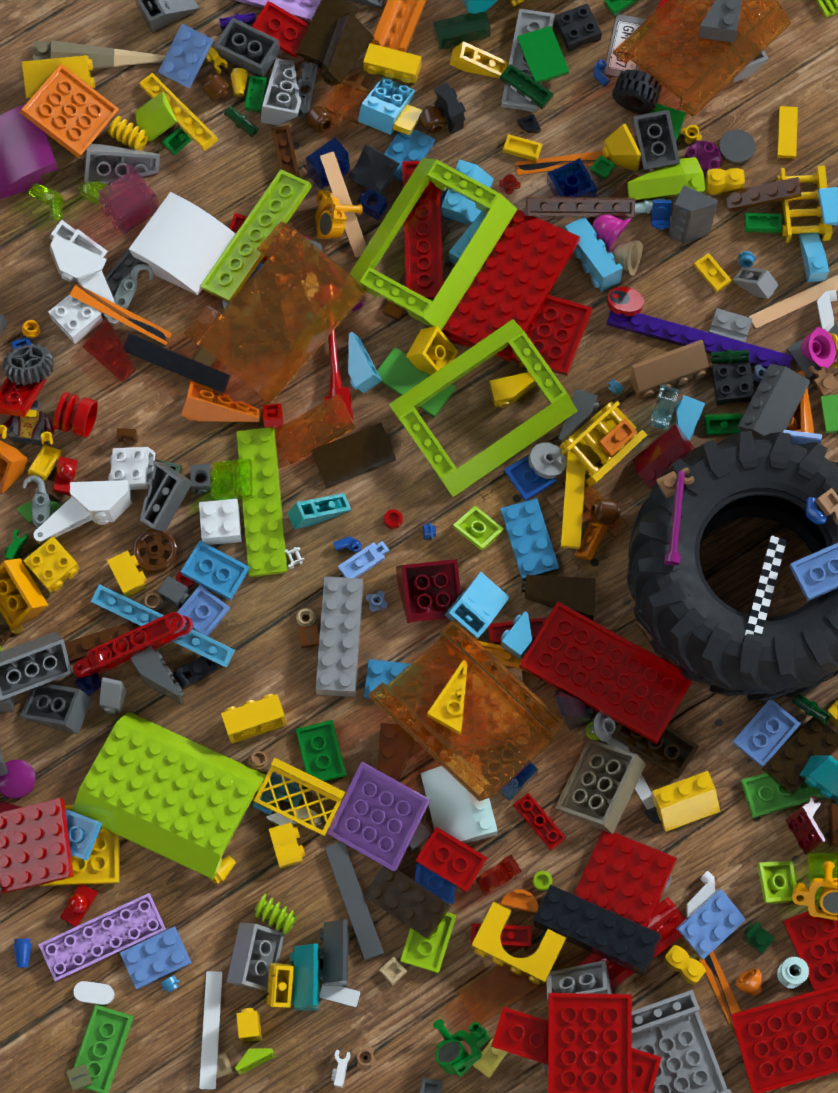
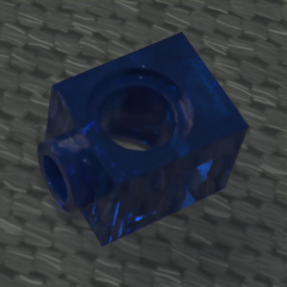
M369 188L358 199V203L363 208L362 212L376 220L380 219L388 207L387 198ZM369 202L376 203L375 205H368Z

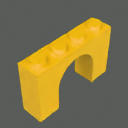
M493 902L472 943L471 948L474 949V953L483 958L485 955L492 958V962L502 967L504 964L510 967V971L518 976H521V974L528 976V980L536 985L540 983L545 984L566 938L548 929L539 948L533 955L526 958L513 957L503 949L500 940L501 933L511 915V910Z

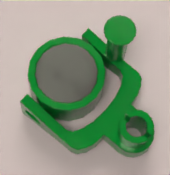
M437 1019L433 1023V1028L439 1031L444 1040L436 1044L435 1059L445 1073L458 1074L461 1078L482 1057L480 1047L489 1040L490 1035L479 1022H474L470 1025L469 1034L464 1030H459L454 1035H451L444 1025V1020ZM460 1041H463L470 1046V1056Z

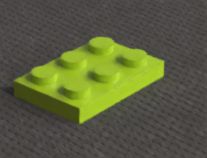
M447 912L429 940L410 928L400 962L439 974L457 915Z

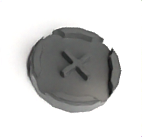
M734 129L726 132L719 142L721 157L733 165L747 163L755 152L753 137L743 130Z

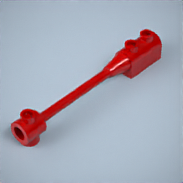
M321 285L318 287V292L314 293L315 304L319 303V307L325 309L331 364L328 396H324L325 408L329 407L330 414H326L327 425H331L333 430L354 429L350 388H343L338 368L333 308L342 302L340 288H336L335 285Z

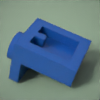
M671 200L652 201L651 224L653 228L663 230L670 227Z

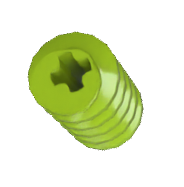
M264 894L255 907V917L258 919L262 916V922L264 923L269 920L270 927L276 924L275 929L277 931L283 928L282 933L286 935L293 928L299 915L294 918V910L286 913L287 906L279 909L280 902L272 905L274 898L266 901L267 894Z

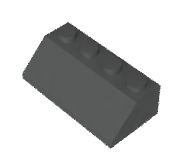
M683 186L674 203L668 236L676 242L681 241L683 243L708 236L711 231L718 200Z
M770 364L738 428L742 432L751 431L753 439L770 433H783V430H786L810 381L785 366Z
M53 632L0 652V701L72 674L65 642L60 635Z

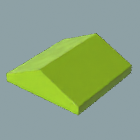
M164 92L159 93L135 111L137 126L140 127V130L144 129L146 131L145 136H148L149 142L177 123Z
M476 506L471 508L452 526V528L481 551L488 548L504 530L503 527Z
M793 862L757 863L764 903L779 904L793 902L792 893L797 884Z
M272 1048L248 1049L235 1069L241 1075L276 1057V1054Z

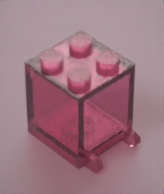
M130 164L126 166L127 174L98 192L102 212L106 217L110 216L113 220L111 223L117 231L120 230L123 235L152 217L159 208L155 193Z

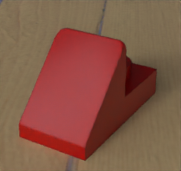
M282 404L263 405L265 428H275V432L284 431Z

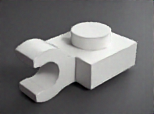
M336 1050L335 1059L338 1062V1067L333 1069L331 1081H334L335 1087L343 1088L347 1063L350 1060V1052H347L345 1059H340V1051Z

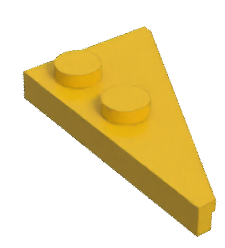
M465 660L461 662L427 713V717L459 735L462 730L468 667Z

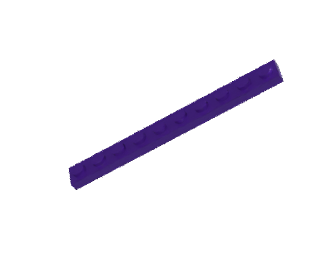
M610 310L606 324L680 346H686L702 340L705 352L709 354L711 352L728 351V349H732V351L749 349L750 365H762L765 369H768L770 364L789 368L792 355L641 313L634 316H625V314L620 313L619 315Z

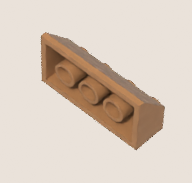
M696 341L632 365L629 380L637 398H648L657 391L661 390V392H664L676 384L683 385L692 378L699 379L704 377L708 371L709 364L703 341Z

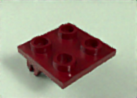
M816 796L809 798L808 803H803L799 810L786 819L789 830L793 832L799 847L805 855L825 841L824 836L813 819V815L821 804L820 802L816 804L813 802L818 798Z

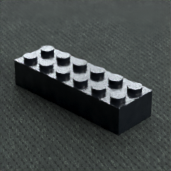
M551 884L533 919L535 927L545 932L549 929L565 937V941L644 977L661 943L660 933Z

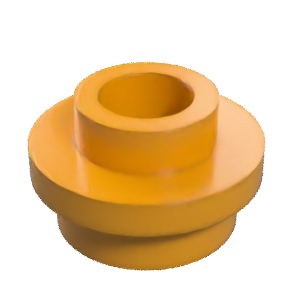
M34 320L26 321L22 326V334L28 338L37 337L40 334L39 324Z

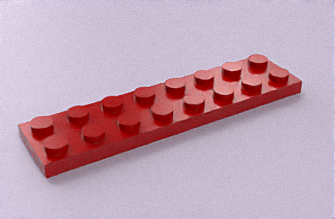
M402 161L403 188L420 161ZM428 181L427 187L404 222L406 287L429 300H434L443 286L440 189L434 183Z
M503 1006L491 1047L548 1065V1020ZM632 1048L633 1093H652L662 1057Z

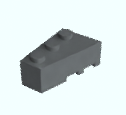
M715 0L700 25L699 38L735 43L742 0Z
M153 461L152 478H149L148 484L150 487L148 495L145 496L140 520L155 530L166 531L193 482L165 463Z

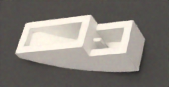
M63 220L59 222L49 237L53 240L55 235L60 236L101 257H104L108 252L80 230H75Z

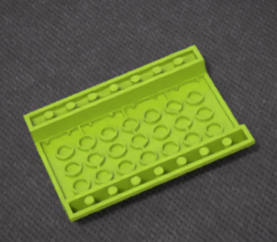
M127 712L116 722L78 790L72 811L102 823V828L213 880L222 864V855L255 793H258L266 775L131 712Z

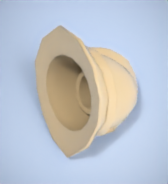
M639 240L623 242L615 245L609 252L614 255L616 264L620 263L630 275H635L642 256L643 244Z

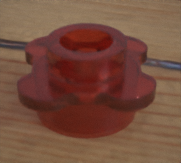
M509 174L499 181V186L503 187L505 193L510 195L515 189L521 187V183L517 182V178L513 174Z

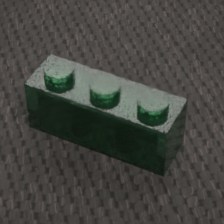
M485 11L476 14L468 13L433 22V33L438 49H449L463 41L469 43L490 37L491 27Z

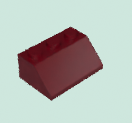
M675 424L633 458L632 461L639 476L648 488L653 489L657 482L656 479L660 478L677 460H683L694 449V446L678 425Z

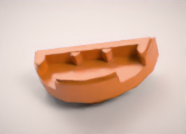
M515 889L507 893L500 903L503 907L534 914L539 909L536 898L532 893L523 889Z

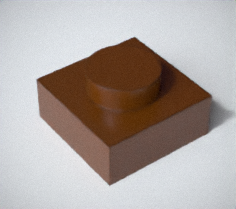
M117 428L119 442L123 444L138 443L136 429Z

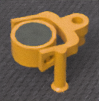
M325 190L318 191L316 199L319 208L315 213L317 238H340L344 233L345 221L347 220L344 212L361 215L363 211L362 205H343L339 203L338 198L334 197L333 193Z
M831 861L823 863L824 878L812 879L809 888L803 883L796 884L792 893V900L797 905L808 906L809 914L813 917L838 921V878H832L835 865ZM823 886L820 891V907L822 909H818L815 904V894L817 889Z

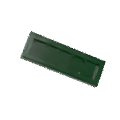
M512 64L499 76V80L542 110L554 96L552 92Z

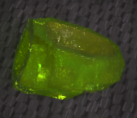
M99 181L85 182L80 184L79 193L85 199L104 206L111 197L112 189L109 185Z

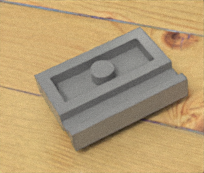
M717 308L709 333L746 342L752 318Z

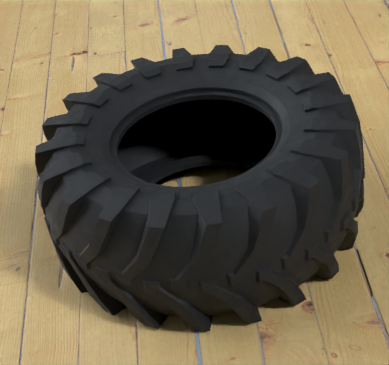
M746 431L730 435L717 444L714 440H711L694 448L683 460H677L661 475L663 477L673 471L677 475L678 471L689 468V473L685 475V478L694 477L692 484H684L677 549L681 556L680 565H667L664 563L665 554H667L670 548L675 494L665 498L657 482L642 504L631 534L628 551L627 584L631 596L636 603V607L633 609L636 620L654 638L649 643L657 654L678 664V668L683 670L682 675L686 679L708 683L711 685L709 691L720 695H747L748 700H770L782 695L790 697L808 692L819 684L838 675V588L810 600L796 611L781 616L766 617L761 637L753 634L745 635L750 615L731 608L719 599L706 582L700 565L699 548L704 539L717 527L739 518L759 517L779 522L794 531L806 543L812 554L838 543V525L834 522L832 514L826 516V522L822 525L813 523L806 516V500L808 497L817 499L831 488L838 495V462L825 458L824 456L828 448L818 443L790 444L791 434L775 432L753 439L752 432ZM816 503V509H818L820 512H822V514H824V512Z

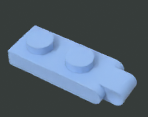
M383 541L377 545L372 543L340 564L338 568L345 578H358L385 559L384 555L390 550Z

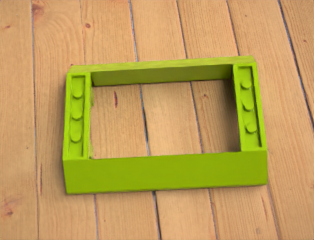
M422 158L346 278V281L376 298L379 295L407 310L412 318L429 327L438 326L442 331L515 215L517 208L497 191L437 159ZM428 181L434 183L437 188L443 191L448 188L474 202L478 210L484 213L488 212L433 302L374 270L427 187Z
M513 319L389 404V407L415 441L452 497L464 491L578 412L567 391L526 333ZM509 343L514 355L523 363L541 389L545 399L549 400L551 404L468 462L456 468L416 409L506 348Z

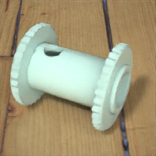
M789 957L779 966L777 978L781 985L791 989L797 988L808 977V965L801 958ZM790 969L796 972L795 976L790 974Z

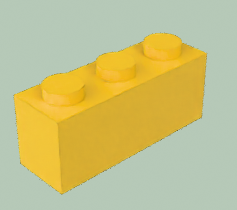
M369 43L363 61L364 71L370 74H379L389 79L395 78L405 83L415 84L422 65L421 56Z

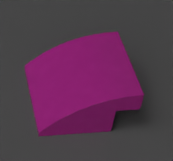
M26 104L0 115V199L42 186L44 184L41 175L58 170L46 133L20 114L21 109Z

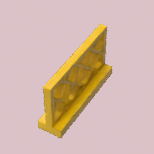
M274 757L271 763L272 766L254 802L325 836L346 792ZM273 772L281 775L283 783L272 786L270 778ZM292 782L298 783L301 791L290 795L287 784ZM284 785L288 796L276 799L273 789ZM272 791L273 801L266 803L260 800L263 792ZM314 791L317 793L319 800L307 803L304 793ZM302 794L305 804L294 808L291 797ZM289 798L292 809L287 811L280 810L278 802ZM331 799L337 802L333 810L325 812L322 804L323 801ZM320 803L323 813L311 816L309 806ZM306 807L309 818L304 820L298 819L295 811ZM325 817L326 824L323 830L315 827L313 819Z

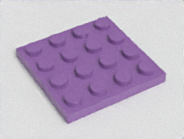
M361 762L327 834L390 870L396 871L430 799L368 764Z

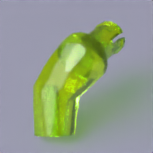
M33 184L29 194L50 206L52 221H61L63 219L62 205L64 203L62 195L40 184Z

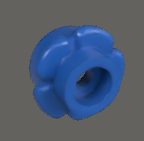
M428 522V524L422 526L424 540L430 539L432 541L433 537H436L435 525L431 526V523Z

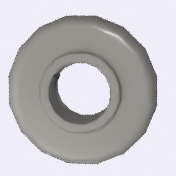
M599 712L593 720L594 733L600 741H611L613 739L611 736L617 728L616 721Z

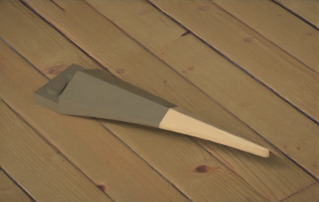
M54 40L51 42L34 41L33 60L87 55L89 59H92L93 70L161 63L165 58V55Z

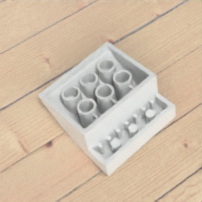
M170 192L133 242L129 251L133 257L147 263L152 268L155 276L199 295L202 290L200 287L201 283L231 242L235 233L198 206Z

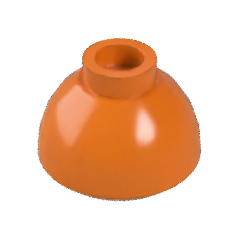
M749 969L737 978L735 985L741 991L756 996L762 991V974L759 969Z

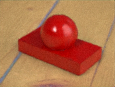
M59 456L52 492L71 496L70 482L75 480L78 460Z
M79 884L73 896L70 897L60 918L75 927L79 926L97 897L98 892L84 884Z

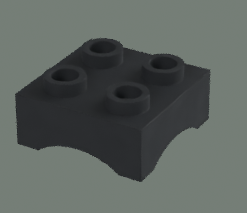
M588 3L555 15V26L559 30L568 52L584 44L601 40L602 32Z
M448 83L434 88V92L437 95L434 106L439 107L447 119L450 134L464 129V112L466 111L463 103L458 102L454 88H450Z
M365 145L348 178L363 185L377 195L383 196L400 163L371 146Z
M750 361L712 365L711 375L716 405L732 402H751L755 391Z

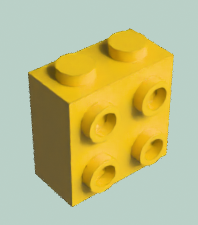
M53 536L23 560L27 568L50 594L53 591H58L67 579L74 578L78 574V570H80L78 563Z

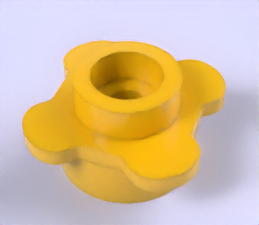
M689 125L681 131L687 144H691L693 141H701L702 139L697 125Z

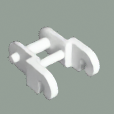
M294 547L290 551L285 549L291 561V564L287 566L288 570L294 568L295 564H302L305 561L299 554V547ZM295 553L297 557V560L293 561V558L291 556V554Z

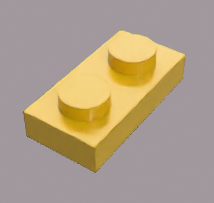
M709 253L697 260L693 265L716 293L732 281Z

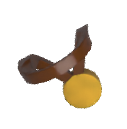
M0 624L1 629L10 630L3 639L0 637V645H3L12 634H21L23 631L22 624L13 630L9 626Z

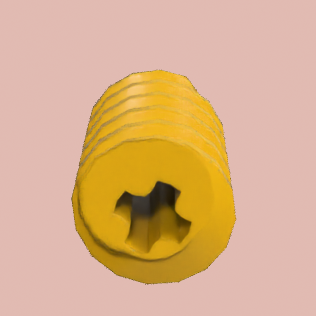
M117 116L110 124L107 134L112 138H116L117 141L122 142L124 145H128L129 148L141 151L148 141V136H145L146 131L143 129L139 132V126L133 129V123L127 125L128 120L124 119L121 122L122 117Z

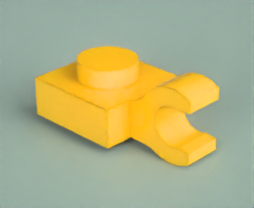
M211 46L205 61L211 62L214 65L215 71L220 74L221 69L219 66L224 65L227 68L228 63Z

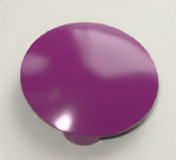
M698 141L686 150L685 158L696 157L704 177H706L707 171L718 169L721 164L720 151L712 142Z
M10 760L6 762L8 774L0 776V792L9 798H21L31 793L36 779L31 765L23 760Z

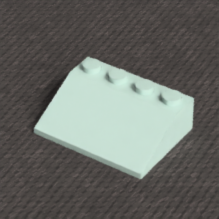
M478 755L459 759L421 773L426 797L430 799L428 806L434 830L438 827L464 844L497 836L498 830Z

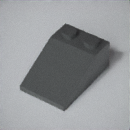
M669 110L634 116L631 123L636 145L641 153L640 159L643 169L650 170L680 164Z
M46 683L30 690L20 717L63 732L78 734L92 698L80 689Z

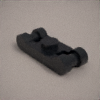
M200 656L189 664L176 669L172 674L175 679L178 678L181 689L185 690L224 666L214 661V664L209 666L207 661L210 659ZM188 672H190L192 676L189 679L185 677V674Z

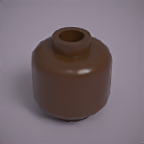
M210 74L202 83L204 86L203 92L212 101L224 100L229 94L227 91L229 84L219 74Z
M426 106L419 115V120L426 132L435 134L444 128L446 121L439 107Z
M315 106L308 110L306 123L315 132H326L332 126V115L324 107Z
M598 499L591 506V517L598 524L611 525L620 517V507L617 506L614 500Z

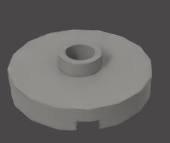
M540 443L529 454V466L536 471L535 473L545 479H553L564 471L567 463L566 456L560 453L562 450L558 446L551 443Z

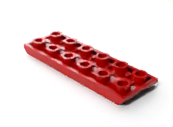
M669 897L658 903L647 927L661 934V943L654 958L682 938L676 928L685 920V917ZM594 953L576 965L580 966L606 961L611 990L636 973Z

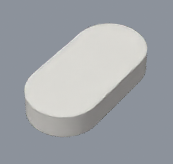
M81 981L74 988L75 998L84 1003L108 1005L115 996L114 990L107 984Z

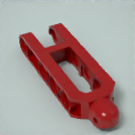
M176 612L166 614L89 650L85 658L78 660L74 664L73 671L77 677L84 678L94 673H102L131 661V657L150 646L155 650L188 635L193 629V621L191 618Z

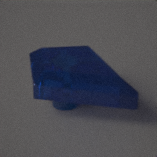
M94 673L88 677H78L75 685L90 696L101 688V681L98 673Z

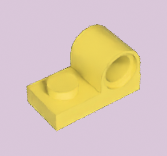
M493 1039L482 1051V1057L473 1064L477 1070L488 1078L491 1077L508 1054L506 1051L491 1047Z

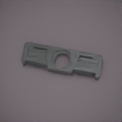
M303 62L301 79L298 81L299 97H301L298 116L306 118L312 104L318 75V65L312 63V66H310L309 63ZM304 86L311 89L308 93H302L300 90Z

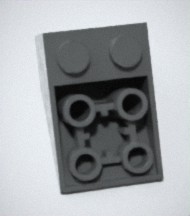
M135 0L136 6L152 32L200 9L195 0Z
M150 646L131 657L135 669L146 685L177 703L184 704L182 699L185 697L183 690L178 682L173 683L175 681L173 674L168 666H163L165 663L158 650L154 651Z

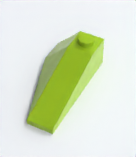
M696 157L680 159V164L660 167L627 182L628 197L635 198L636 200L679 196L683 186L700 193L705 191L704 174Z

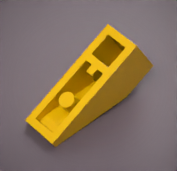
M463 41L453 49L450 65L465 72L499 78L509 66V62Z
M526 372L490 380L489 389L494 408L509 407L510 404L516 402L535 387L537 383L530 373Z

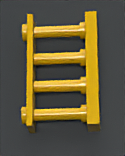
M817 166L816 173L803 176H786L785 168H781L779 175L776 176V181L799 177L800 183L813 182L817 188L815 192H801L802 197L788 200L815 199V201H818L817 208L789 210L788 200L781 201L784 221L782 236H785L786 243H790L792 234L819 233L822 234V241H830L833 233L832 225L823 224L818 189L827 188L825 166ZM817 216V218L820 217V223L811 226L791 227L790 217Z
M618 401L612 405L609 402L601 409L603 413L574 440L572 437L563 444L565 448L560 452L563 455L570 450L589 471L590 477L585 480L589 486L597 483L647 436L643 430L639 431L609 458L589 435V432L594 427L603 436L610 432L601 422L607 415L616 425L622 421L614 411L620 404ZM582 438L602 460L601 463L603 465L599 468L597 466L594 467L576 446Z

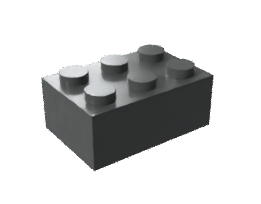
M234 18L230 20L214 46L222 59L239 68L246 69L247 72L259 77H265L281 51L278 39Z

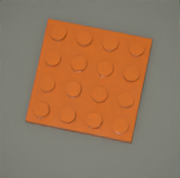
M60 64L21 109L20 114L77 158H80L117 114L119 108Z

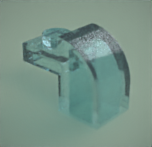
M661 384L650 426L664 430L669 429L680 389Z

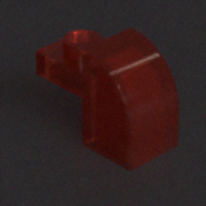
M511 854L496 866L484 871L475 880L486 897L514 881L522 871Z

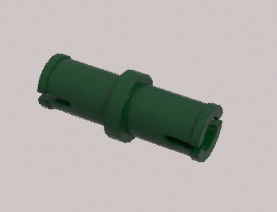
M229 106L224 112V115L232 120L237 128L243 129L250 137H253L258 132L259 128L247 120V116L241 115L232 106Z
M728 349V351L711 352L712 364L750 361L749 349L738 351Z
M798 694L793 698L792 703L804 710L806 715L813 716L824 725L830 720L831 714L820 708L815 701L811 702L802 694Z

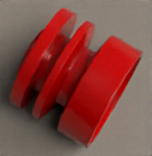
M64 392L56 407L54 429L59 431L63 429V432L66 433L72 429L73 435L88 438L97 418L98 401L83 397L80 401L79 395L74 394L72 396V393Z

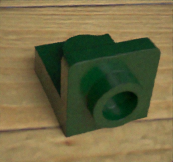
M757 921L755 925L750 923L743 933L746 936L743 940L762 955L775 938L759 926L760 923Z

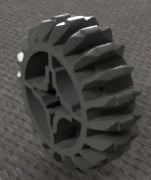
M33 343L28 346L25 344L23 347L18 346L17 349H12V352L7 353V357L4 358L3 370L7 379L11 383L15 382L17 385L22 383L23 386L26 384H31L32 386L35 382L39 383L40 380H46V377L50 376V372H53L54 359L50 350H47L44 346L41 347L40 344L35 346Z

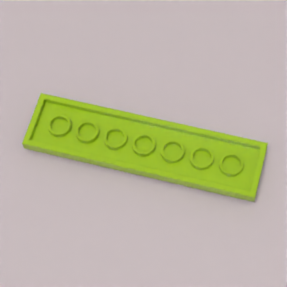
M280 170L201 283L200 287L202 290L231 304L312 188L311 183L284 170Z
M267 427L237 431L247 560L250 567L248 571L249 576L257 577L288 573L275 428Z

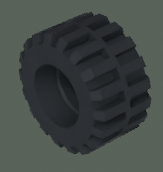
M627 69L619 74L612 96L617 104L629 111L650 113L656 107L662 91V85H660V82L648 73Z

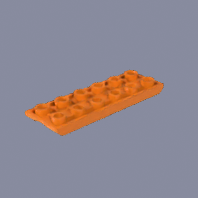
M388 0L374 32V39L371 44L406 52L427 0Z

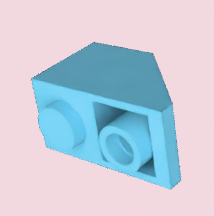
M526 611L522 616L519 614L512 623L514 625L510 631L507 629L501 637V647L519 660L532 645L529 615Z

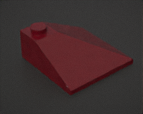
M457 559L396 566L398 588L407 623L447 619L444 614L461 595Z

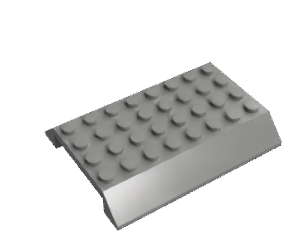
M693 990L632 1011V1048L662 1057L652 1093H731V1090L727 1089L698 1012L700 1008ZM543 1064L548 1076V1065Z

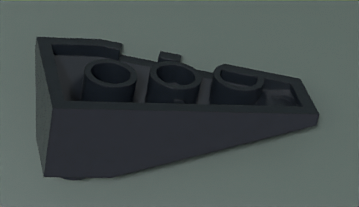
M559 689L555 690L558 706L569 730L591 722L590 717L593 716V713L588 705L586 706L582 700Z

